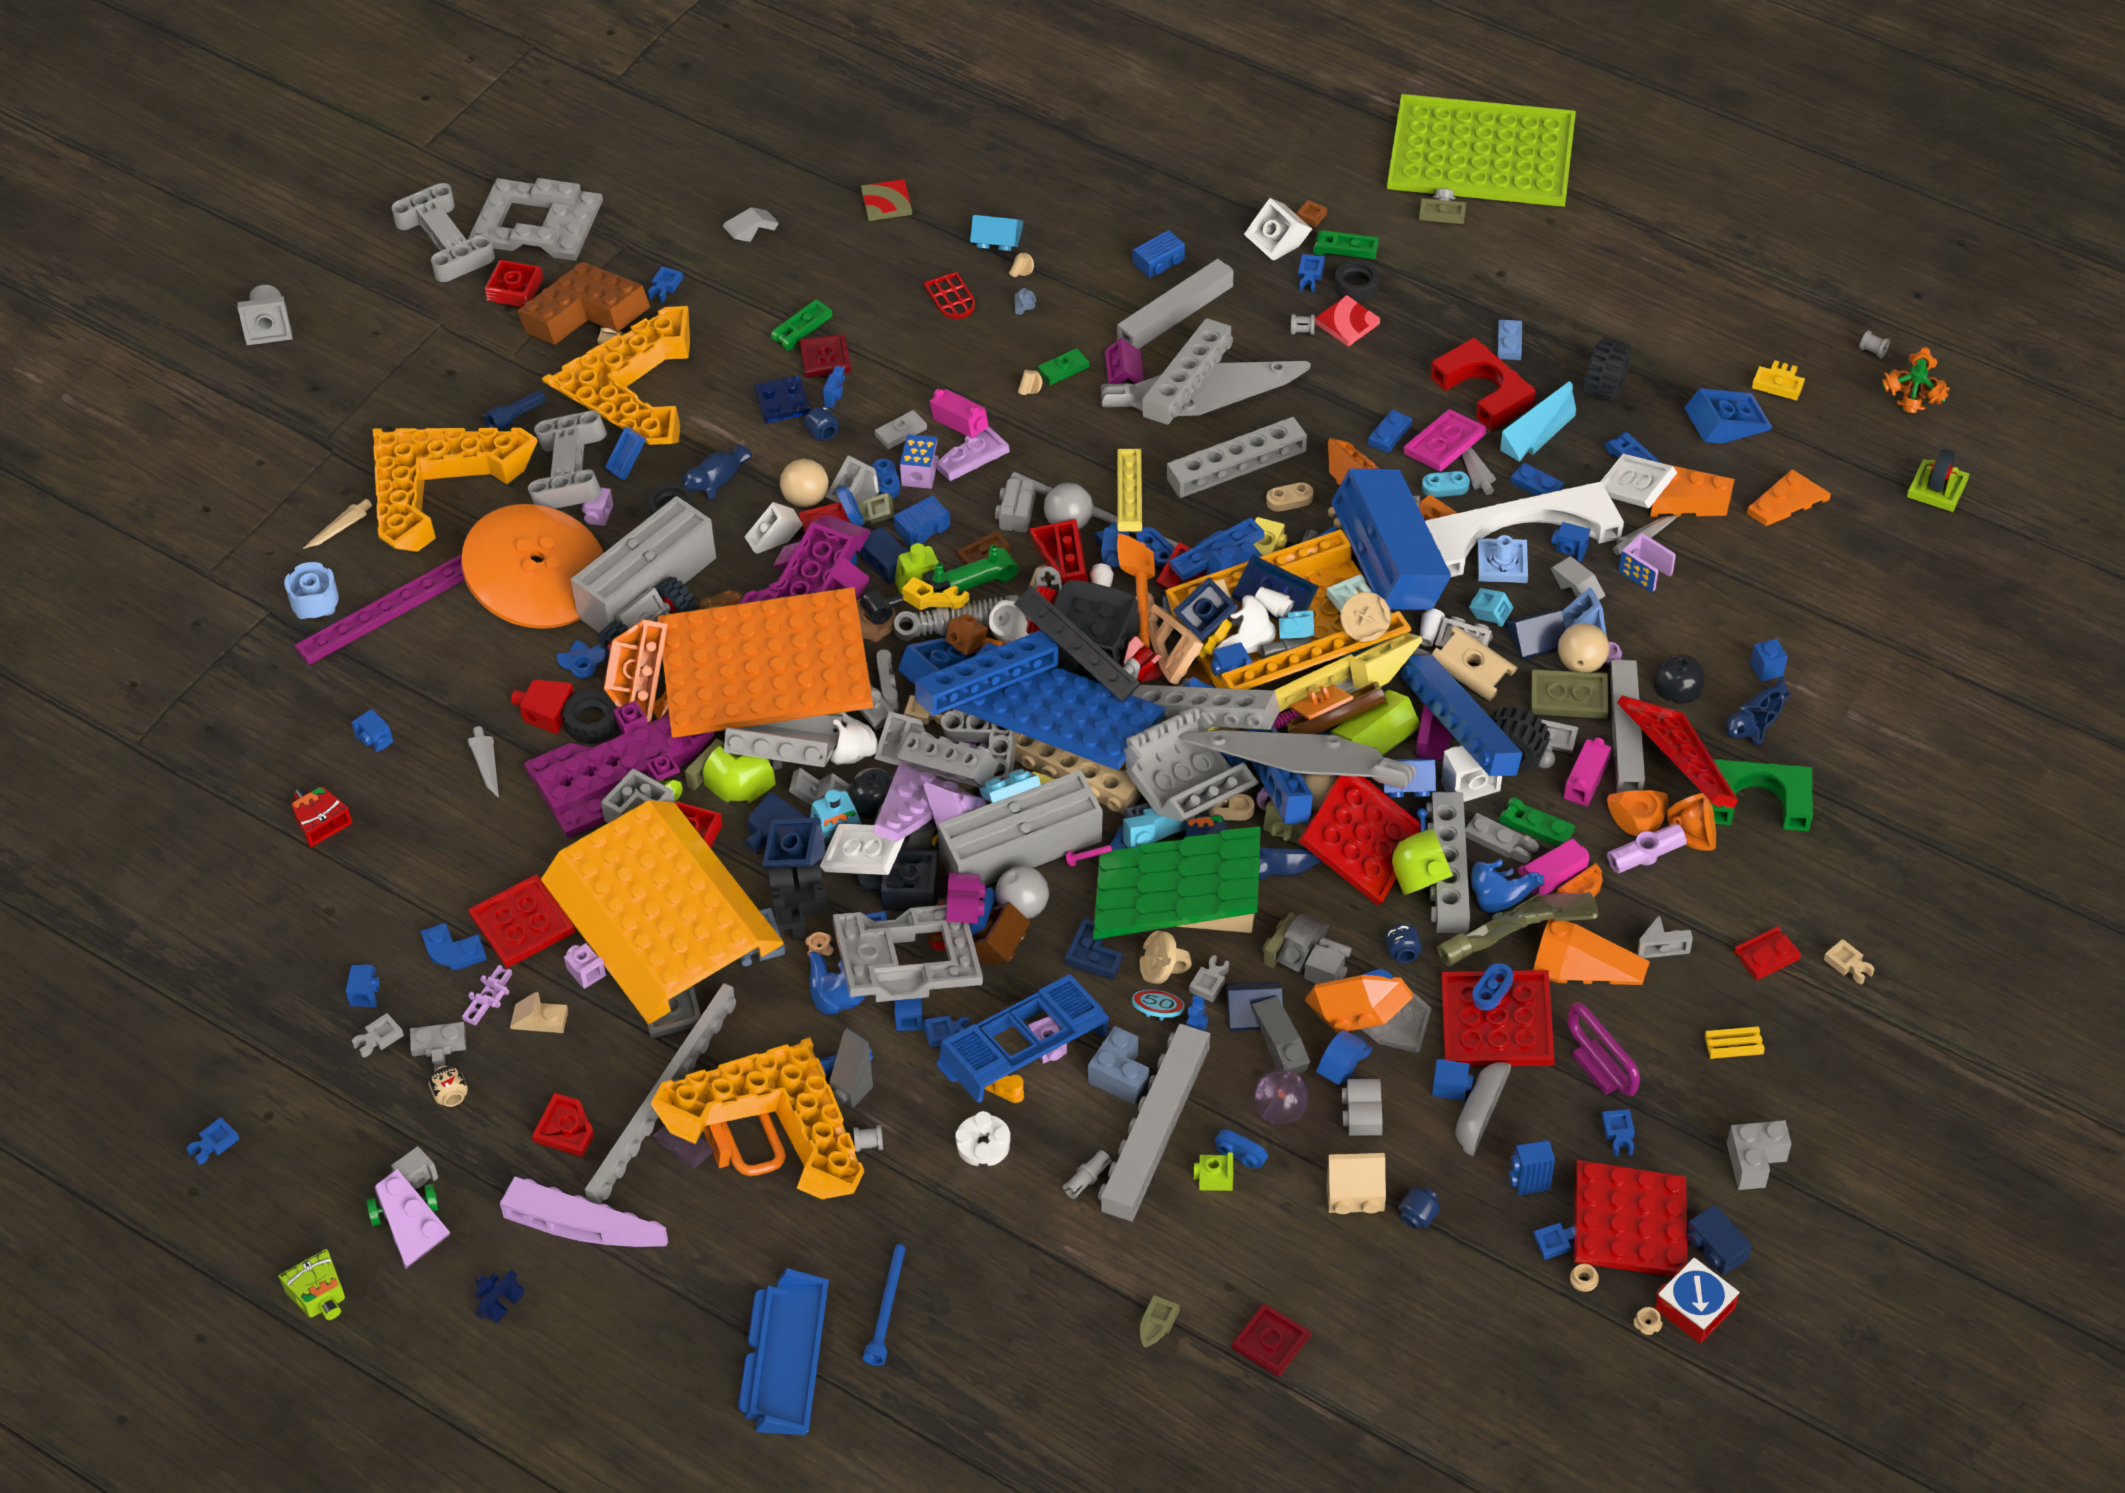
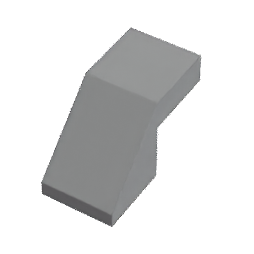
M751 207L725 222L723 227L734 239L751 242L759 227L775 230L779 223L767 210Z
M1571 556L1550 568L1561 590L1571 587L1578 598L1590 587L1594 590L1598 600L1605 596L1595 575Z
M799 768L793 771L789 792L807 804H812L814 801L825 798V794L829 790L846 791L848 793L850 784L833 773L818 780Z

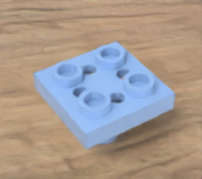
M1502 535L1498 539L1478 538V581L1527 583V540H1514L1507 535Z

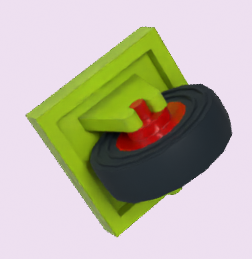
M1943 449L1937 461L1923 459L1909 488L1907 497L1954 512L1970 474L1960 471L1957 467H1953L1955 452Z

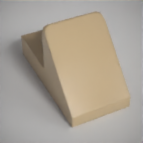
M535 992L515 1004L510 1027L515 1030L564 1033L568 1007L567 1005L541 1003L539 993Z

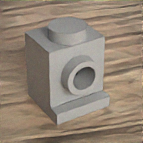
M418 1146L391 1165L392 1171L394 1172L398 1169L414 1189L422 1187L430 1178L433 1181L438 1179L434 1163Z

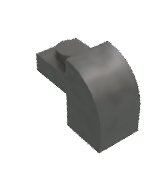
M1300 914L1288 928L1284 936L1286 941L1276 961L1302 973L1315 944L1319 945L1320 939L1322 937L1325 938L1330 925L1308 914Z

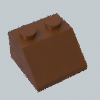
M1011 902L993 906L986 927L972 935L979 962L990 966L1009 962L1015 955L1014 950L1018 943L1026 936L1025 931L1031 922Z

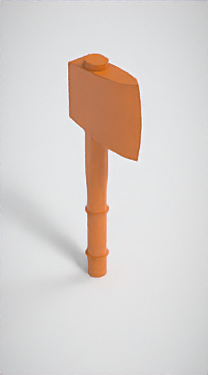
M1118 534L1117 551L1120 567L1125 572L1136 577L1139 621L1138 637L1144 644L1141 649L1144 646L1149 648L1147 580L1155 576L1154 552L1147 548L1144 543L1127 535Z

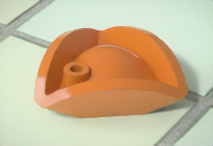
M1624 791L1610 794L1607 798V803L1617 825L1628 834L1638 836L1646 831L1654 833L1660 828L1667 811L1669 799L1666 793L1658 791Z
M1703 793L1683 799L1668 809L1669 826L1679 824L1682 827L1687 839L1686 846L1704 851L1716 849V827L1713 807L1710 800Z

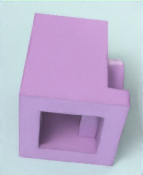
M601 488L602 494L598 499L582 504V512L585 513L584 520L588 524L606 526L613 507L611 489Z
M586 943L580 947L578 945L572 946L567 951L566 956H564L566 969L583 989L606 976L603 960L600 957L598 958Z
M1049 1016L1028 1025V1028L1040 1040L1060 1031L1056 1023ZM1067 1043L1040 1057L1041 1062L1044 1064L1049 1061H1055L1067 1054Z

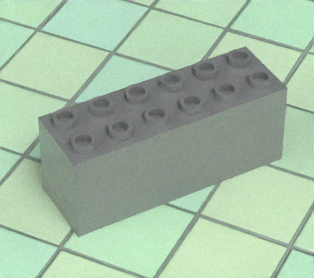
M678 496L674 497L571 579L579 619L597 632H600L610 623L617 620L615 618L617 613L650 587H657L670 576L677 578L678 581L681 580L684 585L716 559L711 519Z
M1082 770L938 823L939 855L948 874L949 872L980 874V882H985V886L997 882L1002 874L1010 868L1016 866L1034 868L1063 857L1068 851L1076 852L1102 842L1103 811Z

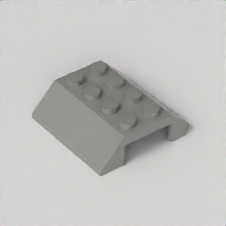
M1197 707L1163 721L1162 724L1154 725L1144 730L1143 733L1140 732L1127 738V748L1123 749L1126 753L1125 762L1128 776L1156 814L1182 822L1258 784L1257 779L1244 762L1231 768L1220 752H1215L1209 748L1191 744L1181 739V736L1185 733L1205 732L1212 726L1213 721L1206 712L1199 713Z

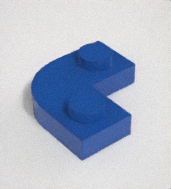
M446 923L421 931L425 947L433 964L438 963L443 966H450L451 970H457L487 960L478 934L452 942Z

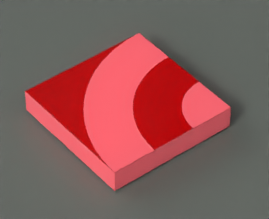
M1346 295L1315 318V324L1349 347L1378 326L1380 318Z

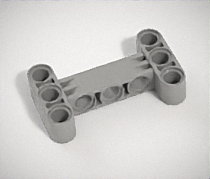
M446 183L436 184L398 200L391 207L395 226L398 229L407 230L421 225L440 250V252L435 253L431 257L435 279L440 282L455 279L483 267L495 259L490 236L480 234L466 240L446 214L455 207L451 186Z
M587 411L539 422L534 428L542 449L547 452L553 451L551 477L535 480L528 486L533 503L556 509L598 499L602 491L595 473L589 469L582 470L584 444L600 441L607 434L599 412Z

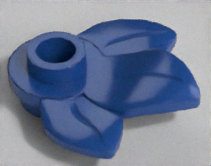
M576 640L569 653L557 654V662L560 667L571 670L575 677L587 678L593 675L596 666L604 661L606 657L605 649L601 648V644L590 649L581 641Z

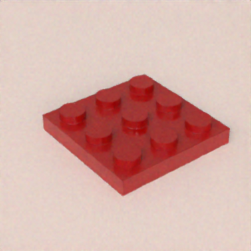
M537 874L468 909L469 916L505 968L576 933L574 925Z

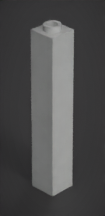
M1216 259L1117 324V341L1122 338L1137 349H1140L1232 288L1233 269L1219 259Z
M1611 660L1609 687L1616 793L1643 791L1645 774L1641 728L1617 704L1621 695L1639 700L1637 661Z

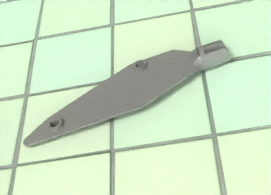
M1307 361L1216 363L1212 367L1209 376L1202 380L1199 389H1195L1189 402L1182 406L1178 416L1201 415L1288 384L1308 371L1311 364ZM1161 375L1136 384L1101 385L1102 407L1134 406L1143 411V398Z
M1216 730L1185 733L1181 736V739L1185 742L1209 748L1215 752H1223L1293 773L1372 777L1379 783L1404 789L1417 773L1413 765L1384 758L1374 747L1341 739L1336 735Z

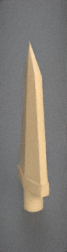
M365 499L358 505L352 504L347 510L316 535L303 549L323 543L357 520L367 515L365 511L372 507L371 502Z

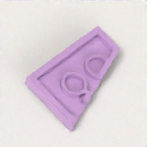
M988 427L974 438L965 437V443L960 447H954L936 462L937 470L951 481L1009 453V444Z
M398 1169L375 1186V1192L385 1218L389 1223L394 1242L398 1247L405 1269L449 1236V1230Z

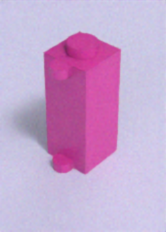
M941 389L935 390L934 398L930 400L933 420L970 438H974L989 427L984 407L947 389L944 391Z
M1603 739L1586 740L1566 782L1564 799L1587 807L1589 806L1609 763L1611 747L1604 745Z
M1574 839L1567 840L1547 854L1525 866L1519 867L1518 872L1521 877L1531 872L1544 875V885L1535 888L1531 893L1534 896L1539 893L1546 895L1588 868L1589 854L1586 848L1580 846Z

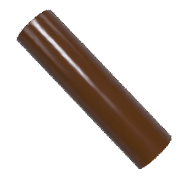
M1375 681L1349 693L1353 696L1351 701L1311 720L1301 715L1288 721L1286 725L1292 734L1316 735L1387 703V700L1378 681Z

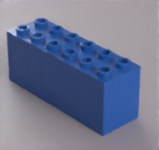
M1349 468L1331 504L1373 593L1385 599L1390 609H1433L1452 575L1401 471Z

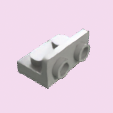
M1452 616L1451 619L1444 617L1435 647L1442 649L1452 638L1451 630L1455 626H1458L1487 647L1489 641H1492L1493 635L1489 627L1483 624L1475 623L1473 626L1466 624L1465 620Z

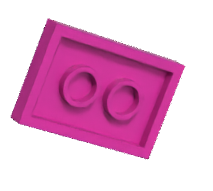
M1449 409L1403 447L1404 454L1441 472L1486 434V426Z

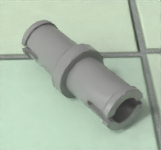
M1099 1150L1087 1164H1082L1077 1169V1173L1063 1185V1190H1066L1065 1193L1070 1198L1075 1199L1089 1184L1093 1185L1097 1181V1176L1112 1163V1160L1109 1159L1110 1156L1106 1152Z

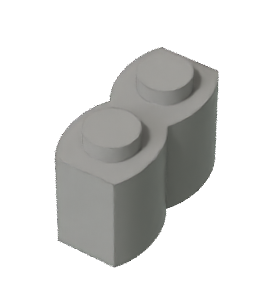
M1347 1079V1088H1342V1104H1348V1110L1343 1111V1127H1348L1349 1136L1382 1135L1380 1079Z

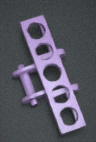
M498 965L488 979L482 975L480 980L486 987L481 994L477 993L474 996L473 992L469 993L468 996L473 1002L462 1016L464 1021L476 1026L490 1005L496 1008L501 1006L499 1001L502 996L509 995V990L504 985L512 976L511 969L506 970L501 965ZM504 973L501 980L497 978L499 974ZM486 993H491L493 996L490 997V996L484 995V994H486ZM477 1004L482 1005L480 1009L476 1008ZM471 1013H476L473 1019L469 1018Z

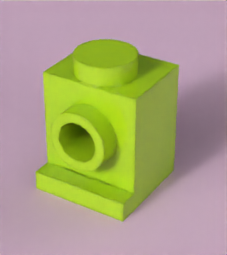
M1227 1152V1155H1200V1163H1194V1179H1199V1190L1233 1191V1152Z

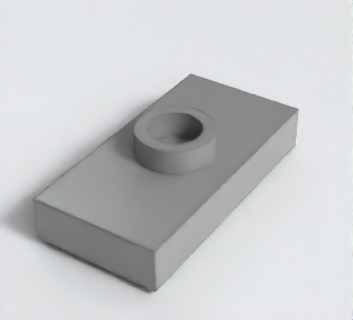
M912 410L876 429L875 436L887 449H890L905 441L908 434L917 435L926 430L927 423Z

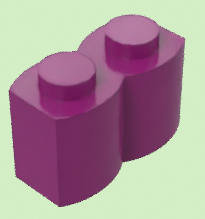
M949 872L946 922L978 924V916H984V900H979V898H984L985 882H980V874Z

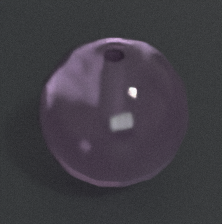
M1275 1069L1266 1072L1256 1083L1253 1101L1257 1112L1264 1120L1275 1125H1286L1296 1122L1305 1113L1309 1104L1310 1094L1306 1082L1296 1072L1289 1069Z

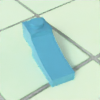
M1153 808L1145 809L1142 816L1123 819V842L1128 848L1140 847V844L1155 843L1166 836L1186 830L1187 820L1183 822L1157 815Z

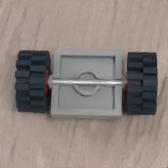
M672 576L665 579L657 587L647 589L615 615L617 620L599 632L598 642L601 643V648L605 649L604 653L609 655L612 640L642 620L658 622V616L697 610L698 605H696V599L692 598L694 596L693 593L688 591L689 588L687 586H683L681 580L678 581L677 578H672Z

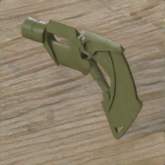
M1591 892L1541 895L1539 893L1504 912L1494 914L1491 921L1469 934L1459 933L1450 940L1438 945L1437 953L1441 961L1450 967L1473 952L1492 946L1497 940L1513 931L1526 927L1528 924L1539 923L1548 919L1557 921L1595 919L1598 917L1597 904Z

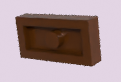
M996 530L958 550L957 558L966 565L988 557V551L992 544H995L997 549L1005 548L1008 552L1011 551V546Z

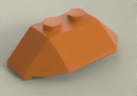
M1333 438L1329 439V473L1336 479L1337 484L1341 485L1349 468L1380 469L1364 454L1356 450L1350 442Z
M642 620L612 640L603 690L617 708L636 701L647 717V722L650 723L668 624Z
M1360 975L1315 984L1306 996L1305 1001L1317 1017L1338 1034L1342 1030L1348 1032L1386 1024L1413 998V993L1402 978L1393 977L1389 979L1383 976Z

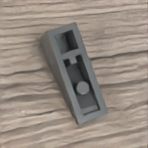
M1278 997L1252 1004L1254 1014L1280 1080L1305 1072L1310 1064V1060L1301 1037Z
M847 1028L843 1032L830 1078V1086L836 1102L846 1104L853 1109L873 1088L869 1042Z

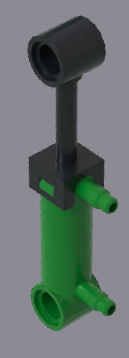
M992 544L988 551V557L945 572L943 564L936 563L934 570L924 573V582L933 586V593H942V591L954 585L958 587L959 593L997 579L1001 582L1009 581L1016 576L1019 567L1005 548L997 549V546ZM878 590L868 592L860 601L862 609L875 625L883 624L891 618L893 614L892 607L907 603L903 600V594L887 598Z

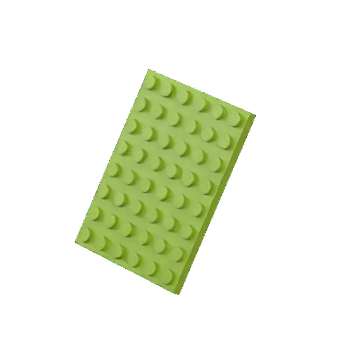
M1401 94L1387 189L1436 194V189H1449L1454 191V196L1565 207L1576 111Z

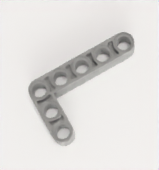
M948 711L942 716L941 725L948 739L953 742L989 743L988 750L992 752L991 756L999 762L994 775L999 771L1005 772L1002 776L996 777L993 775L992 779L1000 778V780L1009 778V773L1014 770L1017 732L1009 729L999 730L1001 726L962 711ZM953 724H959V726L954 729L949 728ZM977 725H984L981 729H974ZM1001 748H1007L1003 753H996Z

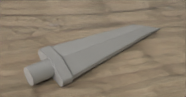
M1470 447L1461 455L1472 482L1471 484L1475 490L1482 488L1486 495H1490L1494 491L1491 483L1496 478L1472 447Z
M1679 515L1659 518L1616 540L1618 545L1613 547L1614 553L1620 555L1622 550L1641 533L1652 538Z
M477 726L473 729L474 737L468 739V744L471 747L486 787L499 798L494 740L491 736H485L483 728Z

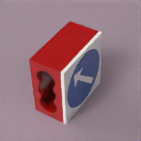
M1693 1258L1686 1266L1682 1265L1676 1271L1673 1279L1668 1284L1664 1283L1656 1293L1657 1303L1655 1309L1701 1344L1736 1308L1739 1291L1697 1259Z

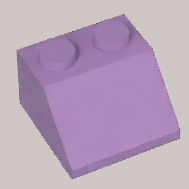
M928 782L923 784L937 829L938 823L988 805L985 799L959 789Z

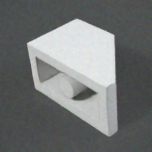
M772 502L746 534L745 538L754 553L758 554L789 542L803 524L793 508Z

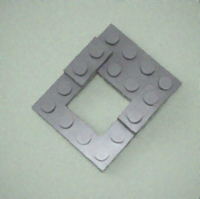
M497 178L468 239L485 234L491 237L493 248L514 251L523 244L539 246L553 258L576 261L603 202V197L599 193L581 191L580 184L537 178L535 184ZM512 203L550 208L542 227L516 223L514 229L501 227Z
M947 905L909 908L897 919L873 921L861 912L834 914L833 925L849 996L874 995L876 1002L926 998L929 997V990L982 985L983 975L969 923L946 922ZM942 931L949 961L910 965L898 964L894 943L915 941V934Z

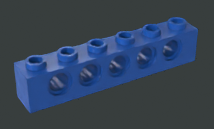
M1041 630L916 679L915 700L928 713L934 716L1057 666L1059 646Z
M1272 725L1270 730L1243 728V731L1278 733L1274 725ZM1251 761L1285 824L1309 822L1313 795L1301 773H1293Z

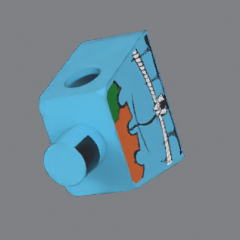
M829 790L825 794V798L812 803L810 818H819L821 820L824 845L830 844L839 824L862 825L846 791Z

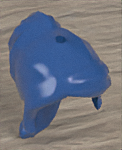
M1499 859L1497 862L1488 864L1481 861L1476 862L1472 868L1470 882L1472 890L1477 895V904L1484 912H1498L1517 904L1535 888L1543 886L1544 875L1531 872L1521 878L1507 880L1505 877L1513 875L1514 869L1511 868L1509 871L1497 872L1494 868L1501 866L1503 860Z
M816 951L809 953L811 963L810 991L815 1006L820 1012L835 1015L842 1010L855 1008L864 1000L867 995L849 996L841 960L838 963V967L841 970L840 974L830 973L826 960Z

